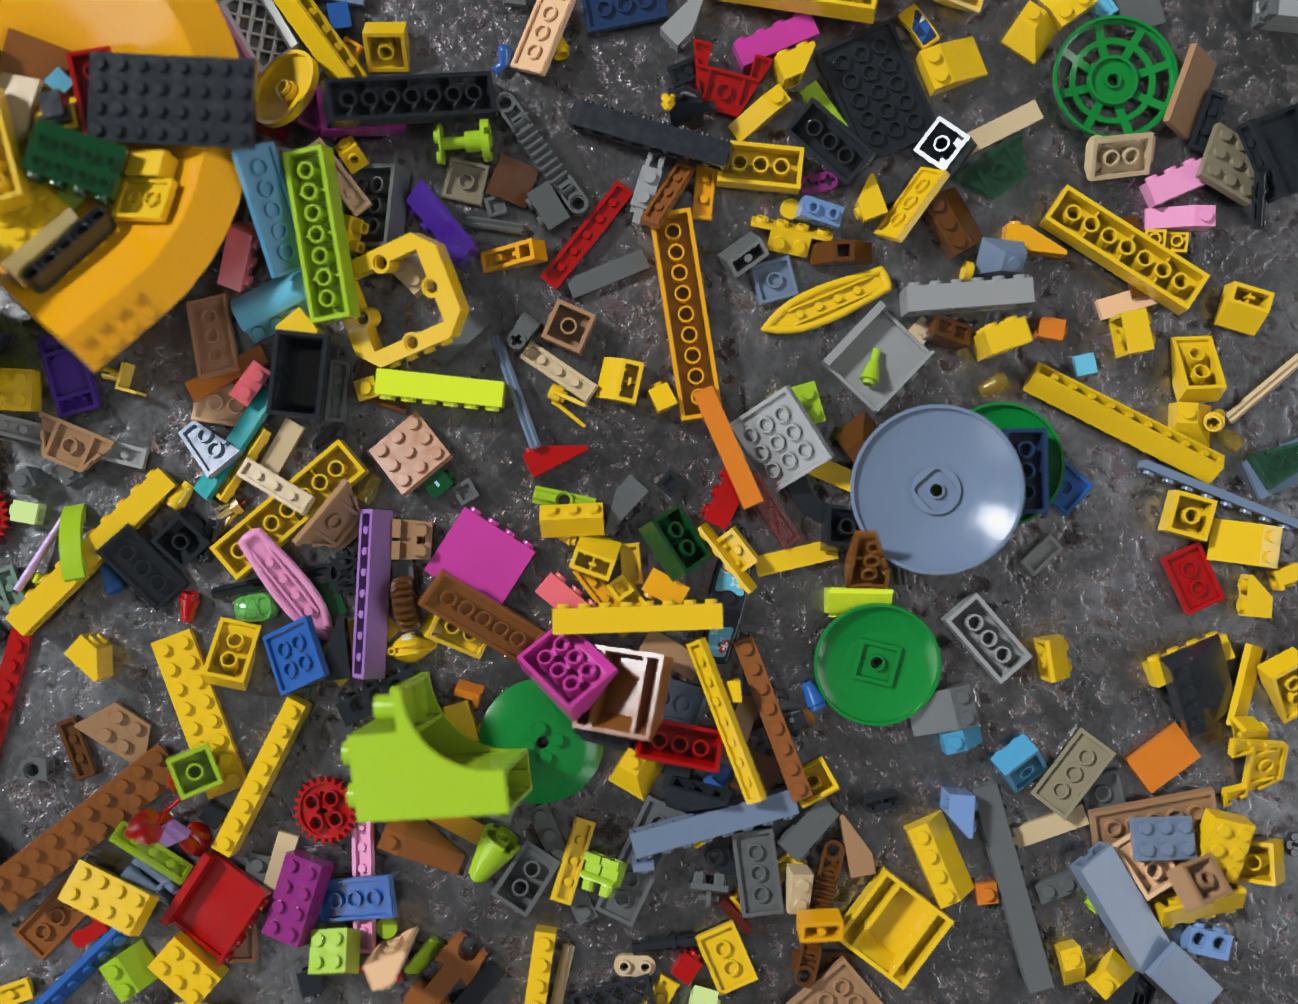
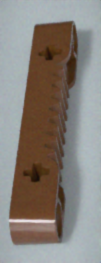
M827 838L822 844L812 886L809 909L831 908L833 904V897L835 896V889L845 854L844 846L836 838ZM837 845L838 852L836 854H829V846ZM799 942L793 969L796 983L799 986L807 988L814 984L823 942ZM802 970L810 972V975L805 979L799 977V973Z

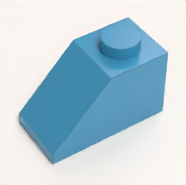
M979 726L938 733L942 752L946 755L967 751L983 742Z

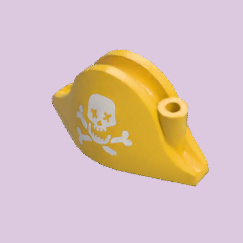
M407 632L387 645L386 656L402 662L414 663L437 648L438 643L425 638L422 634Z

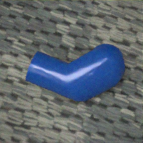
M501 44L498 47L499 62L491 68L497 76L506 70L512 61L511 48L505 44Z

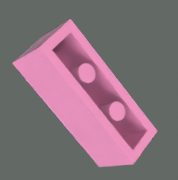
M1195 157L1183 162V166L1180 168L1172 166L1163 171L1164 175L1158 177L1157 174H1154L1144 179L1146 183L1139 188L1148 208H1154L1206 185V183L1195 177L1202 158L1195 160Z

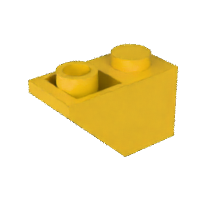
M1240 574L1237 583L1239 599L1236 602L1238 615L1272 618L1273 597L1254 575Z

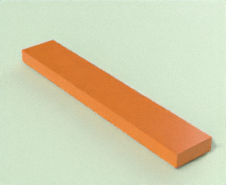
M711 385L693 393L743 509L745 510L763 502L762 495L713 386Z

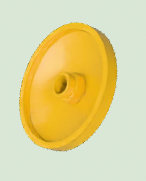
M290 50L278 56L265 68L258 78L256 114L258 122L268 128H279L293 121L304 111L316 91L319 80L318 64L313 57L303 50Z

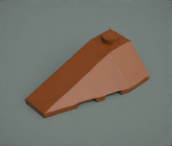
M855 530L844 564L846 588L888 589L890 571L877 531Z
M424 819L388 821L377 848L396 856L457 875L466 856L462 850L440 834L432 824L430 825Z

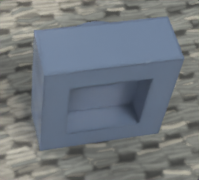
M632 856L633 872L646 874L653 871L654 857L641 860Z

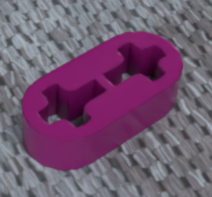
M831 171L807 175L801 179L800 193L804 196H812L830 192L837 186L838 177ZM826 177H829V180L833 179L831 186H828L827 183L820 184V182L825 181ZM806 181H808L809 184L816 183L815 186L811 187L810 191H808L807 188H803Z

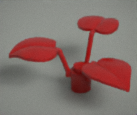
M170 773L168 778L169 787L174 793L179 794ZM180 796L160 814L151 808L141 810L129 823L124 837L143 845L158 843L163 835L162 825L173 820L169 811L181 801ZM194 821L187 827L191 830L188 838L180 841L179 844L186 853L202 857L204 852L209 851L211 848V833L204 823Z

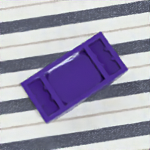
M47 335L37 338V345L58 417L62 419L100 408L98 384L92 371L75 353L54 336Z

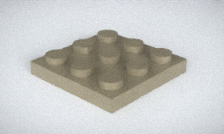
M1218 122L1213 126L1195 177L1246 207L1251 204L1253 199L1251 187L1254 184V170L1238 133Z

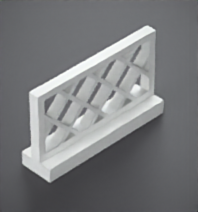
M258 0L220 1L219 4L252 59L259 61L260 73L276 59L275 55L278 57L290 50L306 49L296 31L273 0H260L261 3H258ZM233 1H238L237 13L230 12L227 5ZM244 3L252 4L250 16L242 14ZM257 6L264 7V19L255 17ZM241 17L249 19L247 30H242L239 27ZM254 20L263 22L261 34L252 32ZM268 23L276 27L274 36L265 35ZM251 35L260 37L258 48L251 47ZM265 38L273 40L271 51L263 50ZM278 41L285 42L288 47L283 53L276 52ZM261 54H270L269 62L263 66L260 62Z

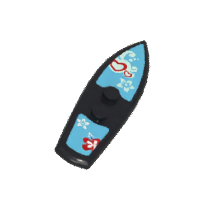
M740 527L738 531L749 543L745 528ZM719 558L713 572L708 599H717V602L722 603L723 629H706L703 632V638L706 637L715 663L727 664L734 646L733 643L739 631L748 594L739 587L736 578L726 570L725 564ZM752 566L746 570L750 577L752 574Z

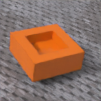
M995 880L974 882L977 905L999 903Z

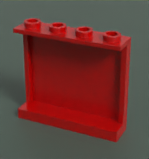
M211 849L204 852L159 922L164 926L173 923L219 959L215 965L219 967L225 962L228 964L236 954L234 950L247 938L245 933L257 923V915L266 909L270 903L268 899L272 893L221 853Z

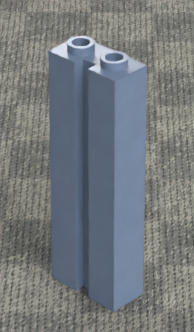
M1099 841L1088 850V854L1085 857L1080 856L1069 867L1130 968L1144 974L1171 942L1113 846Z

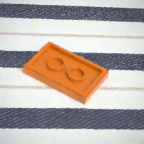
M1173 722L1124 760L1147 791L1152 794L1199 759L1201 755L1178 724Z

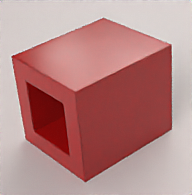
M688 948L683 949L671 966V974L686 985H689L703 966L701 954L693 948L691 950Z

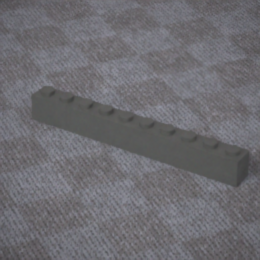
M993 779L970 785V792L978 799L976 814L1025 987L1030 994L1054 988L1053 980L1056 979L1053 968L1049 967L1047 959H1050L1046 946L1042 945L1041 939L1044 938L1042 929L1036 924L1035 919L1038 918L1035 906H1031L1030 898H1032L1030 887L1025 885L1024 878L1027 875L1024 866L1020 865L1018 860L1021 857L1018 845H1014L1012 839L1015 837L1012 825H1008L1007 817H1009V811L1006 804L1003 805L1001 797L1004 796L1000 784L997 785Z

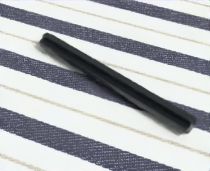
M324 564L301 568V570L308 578L324 575L322 571H327V567ZM332 566V569H331V573H334V567H333V566ZM260 578L212 588L211 594L213 599L266 587Z

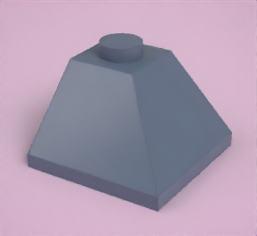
M982 237L975 262L974 276L991 278L1005 276V279H1010L1014 275L1021 274L1027 257L1024 242Z

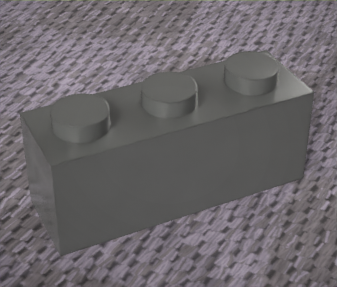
M821 799L807 806L776 843L793 860L797 862L800 859L804 860L809 855V849L812 845H817L823 839V833L827 828L831 829L837 823V817L840 814L824 799Z

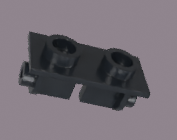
M209 518L205 525V530L211 543L195 558H198L203 563L208 562L211 564L215 554L210 550V547L225 535L229 526L225 527V524Z

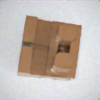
M393 519L392 538H399V541H392L391 560H431L433 522Z

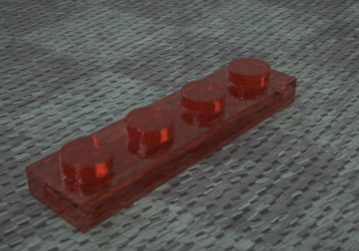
M754 470L751 473L764 500L754 505V507L781 547L787 549L801 538V535L759 472Z

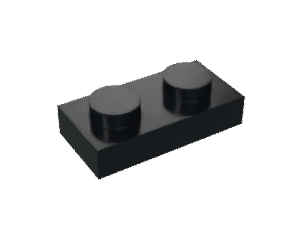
M695 56L665 68L673 88L696 79Z

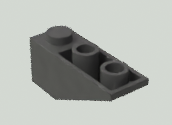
M631 474L616 489L604 532L605 537L609 534L613 537L621 528L618 524L623 519L627 522L635 513L632 509L637 504L641 506L649 498L646 495L649 491Z

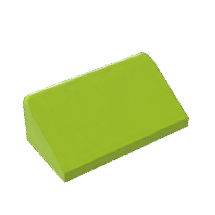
M432 933L407 963L404 972L407 974H420L443 947L445 942L435 933Z

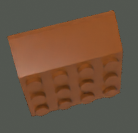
M592 644L617 668L618 672L592 706L572 723V727L651 741L663 721L673 658L660 654Z

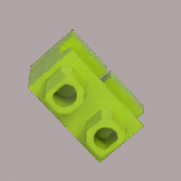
M585 851L583 857L585 860L584 868L579 874L580 877H583L581 889L595 892L596 885L599 883L601 887L598 895L612 898L615 888H621L628 863L596 851Z

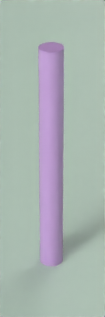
M60 517L13 588L14 590L22 592L59 535Z

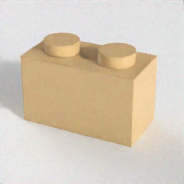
M787 863L782 899L783 906L788 914H796V910H805L810 907L814 875L807 864Z

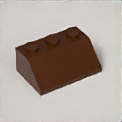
M955 186L936 194L923 212L925 220L949 261L980 244L982 237H984Z

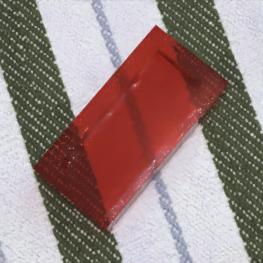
M722 895L719 898L718 905L748 936L752 932L751 923L746 918H742V913L725 895Z

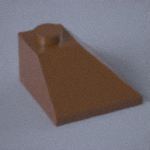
M864 411L832 433L831 437L851 466L854 467L855 460L863 444L877 428Z

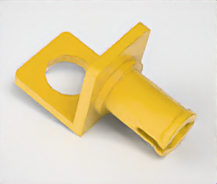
M122 362L120 370L110 368L109 366H105L102 371L109 372L110 374L101 373V377L105 380L115 381V389L144 397L147 395L129 389L135 365Z

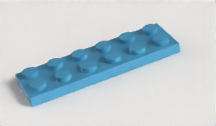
M274 142L255 145V150L237 149L231 151L271 278L302 270L289 190Z

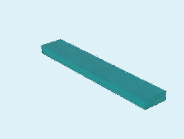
M262 386L225 440L242 452H244L268 416L266 414L268 389ZM238 459L212 480L203 473L193 489L205 500L211 501Z

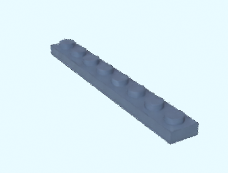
M1141 460L1138 463L1137 469L1142 470V474L1151 478H1155V476L1160 477L1165 484L1182 486L1181 490L1189 493L1198 492L1202 497L1220 501L1221 506L1240 509L1239 513L1247 516H1252L1253 514L1258 516V520L1264 523H1276L1278 527H1283L1285 531L1290 532L1291 529H1298V519L1149 460Z

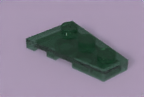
M1298 442L1244 455L1266 490L1273 489L1298 472Z

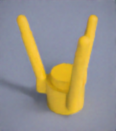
M553 383L547 395V398L552 400L551 404L558 407L580 426L586 428V424L561 405L560 402L564 403L565 400H568L582 407H586V403L569 396L568 390Z

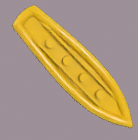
M879 266L813 287L780 306L768 318L761 331L774 334H792L829 324L891 292L892 283L890 276L883 266Z

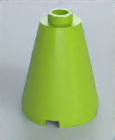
M488 823L482 830L469 868L470 878L476 883H485L513 858L521 848V844L519 846L517 844L518 837L502 825L497 828L494 827L495 823Z

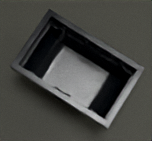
M275 329L266 414L315 420L322 419L330 367V335Z

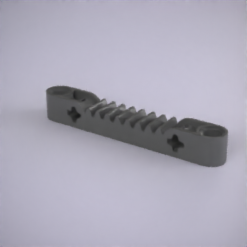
M508 92L498 94L495 101L497 112L544 178L549 181L570 214L576 218L584 217L589 211V203L585 194L564 168L563 164L560 163L558 157L555 156L515 97ZM504 102L511 103V106L509 108H501V105ZM577 201L584 203L583 208L580 210L573 208V204Z

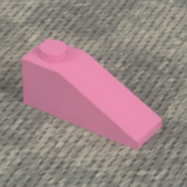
M1186 205L1144 209V230L1207 231L1216 225V205Z

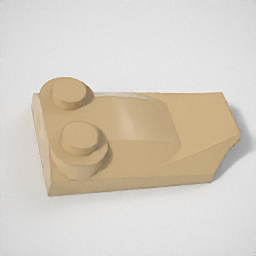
M1144 132L1104 137L1094 135L1089 138L1086 144L1084 163L1087 179L1089 181L1149 174L1150 164L1154 159L1156 137L1153 136L1154 133Z

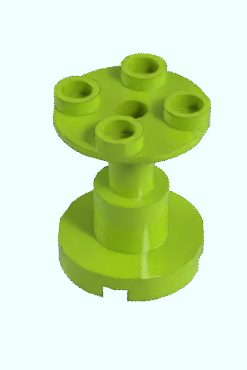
M480 119V130L464 131V136L444 137L441 122L435 124L433 138L434 143L438 144V151H436L437 163L446 165V150L465 148L467 153L482 152L484 162L493 161V152L490 151L493 142L489 119Z

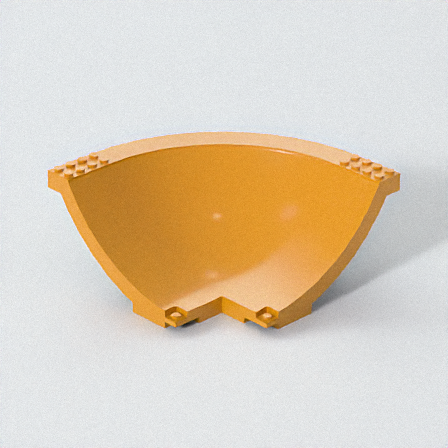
M0 0V49L2 51L8 28H12L71 51L110 46L113 53L239 58L233 37L216 0ZM43 86L41 93L51 91L52 89ZM73 87L66 93V95L74 94ZM32 120L31 129L34 130L35 121ZM25 139V142L23 143L28 148L29 142ZM122 143L130 151L131 149L141 150V148H148L150 150L162 148L170 151L171 155L179 160L174 176L178 186L166 222L126 221L113 218L117 223L116 230L45 293L38 294L30 286L25 289L1 266L0 289L46 331L75 353L95 374L162 318L187 294L210 264L228 232L242 192V184L231 151L237 149ZM89 197L74 213L81 220L92 209L104 207L111 216L115 205L105 206L97 203V199Z

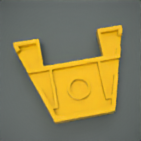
M1230 738L1227 753L1231 758L1246 755L1242 783L1222 787L1220 803L1224 807L1232 805L1230 801L1238 797L1242 800L1248 797V792L1256 788L1260 791L1282 780L1289 745L1284 741Z

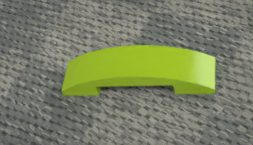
M85 503L65 506L61 513L59 555L64 582L87 579L86 559L83 556V524L86 523Z

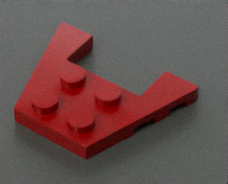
M694 39L697 89L702 90L703 101L715 100L717 112L739 117L772 64L773 58L755 54L750 76L708 66L713 43Z

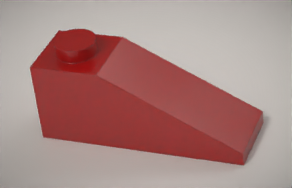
M587 445L541 446L535 450H531L529 447L524 450L526 453L522 457L533 478H537L589 451Z

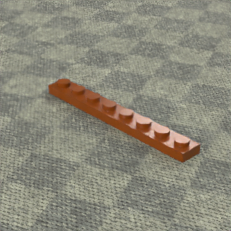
M750 636L734 642L735 650L793 803L813 796L754 637Z

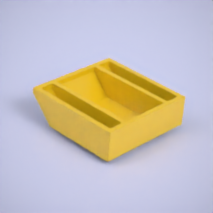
M28 176L34 204L0 215V266L25 289L29 285L22 278L24 269L80 221V218L51 190L45 185L31 181V178Z
M882 865L844 915L843 941L840 942L904 990L954 921L946 912Z

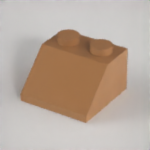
M1211 852L1179 864L1165 872L1187 913L1233 893Z

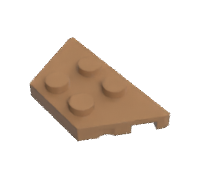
M44 411L39 412V418H41L42 430H40V439L42 440L41 456L79 473H84L117 445V442Z
M346 478L340 482L292 541L295 545L311 544L313 547L327 546L328 548H337L360 521L361 508L358 506L357 498L353 494L350 487L351 484Z
M117 701L74 725L75 728L130 763L149 750V736L152 730V723Z

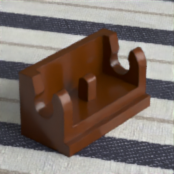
M936 314L935 317L927 320L925 323L930 328L922 334V340L954 351L961 350L970 345L972 326L939 314Z

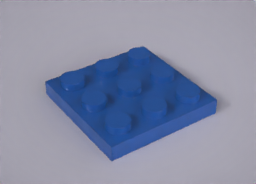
M311 615L303 616L262 637L280 696L288 695L330 675Z

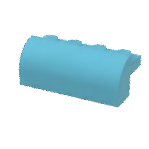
M302 270L273 278L230 301L238 324L254 344L275 334L276 325L298 307L309 314Z

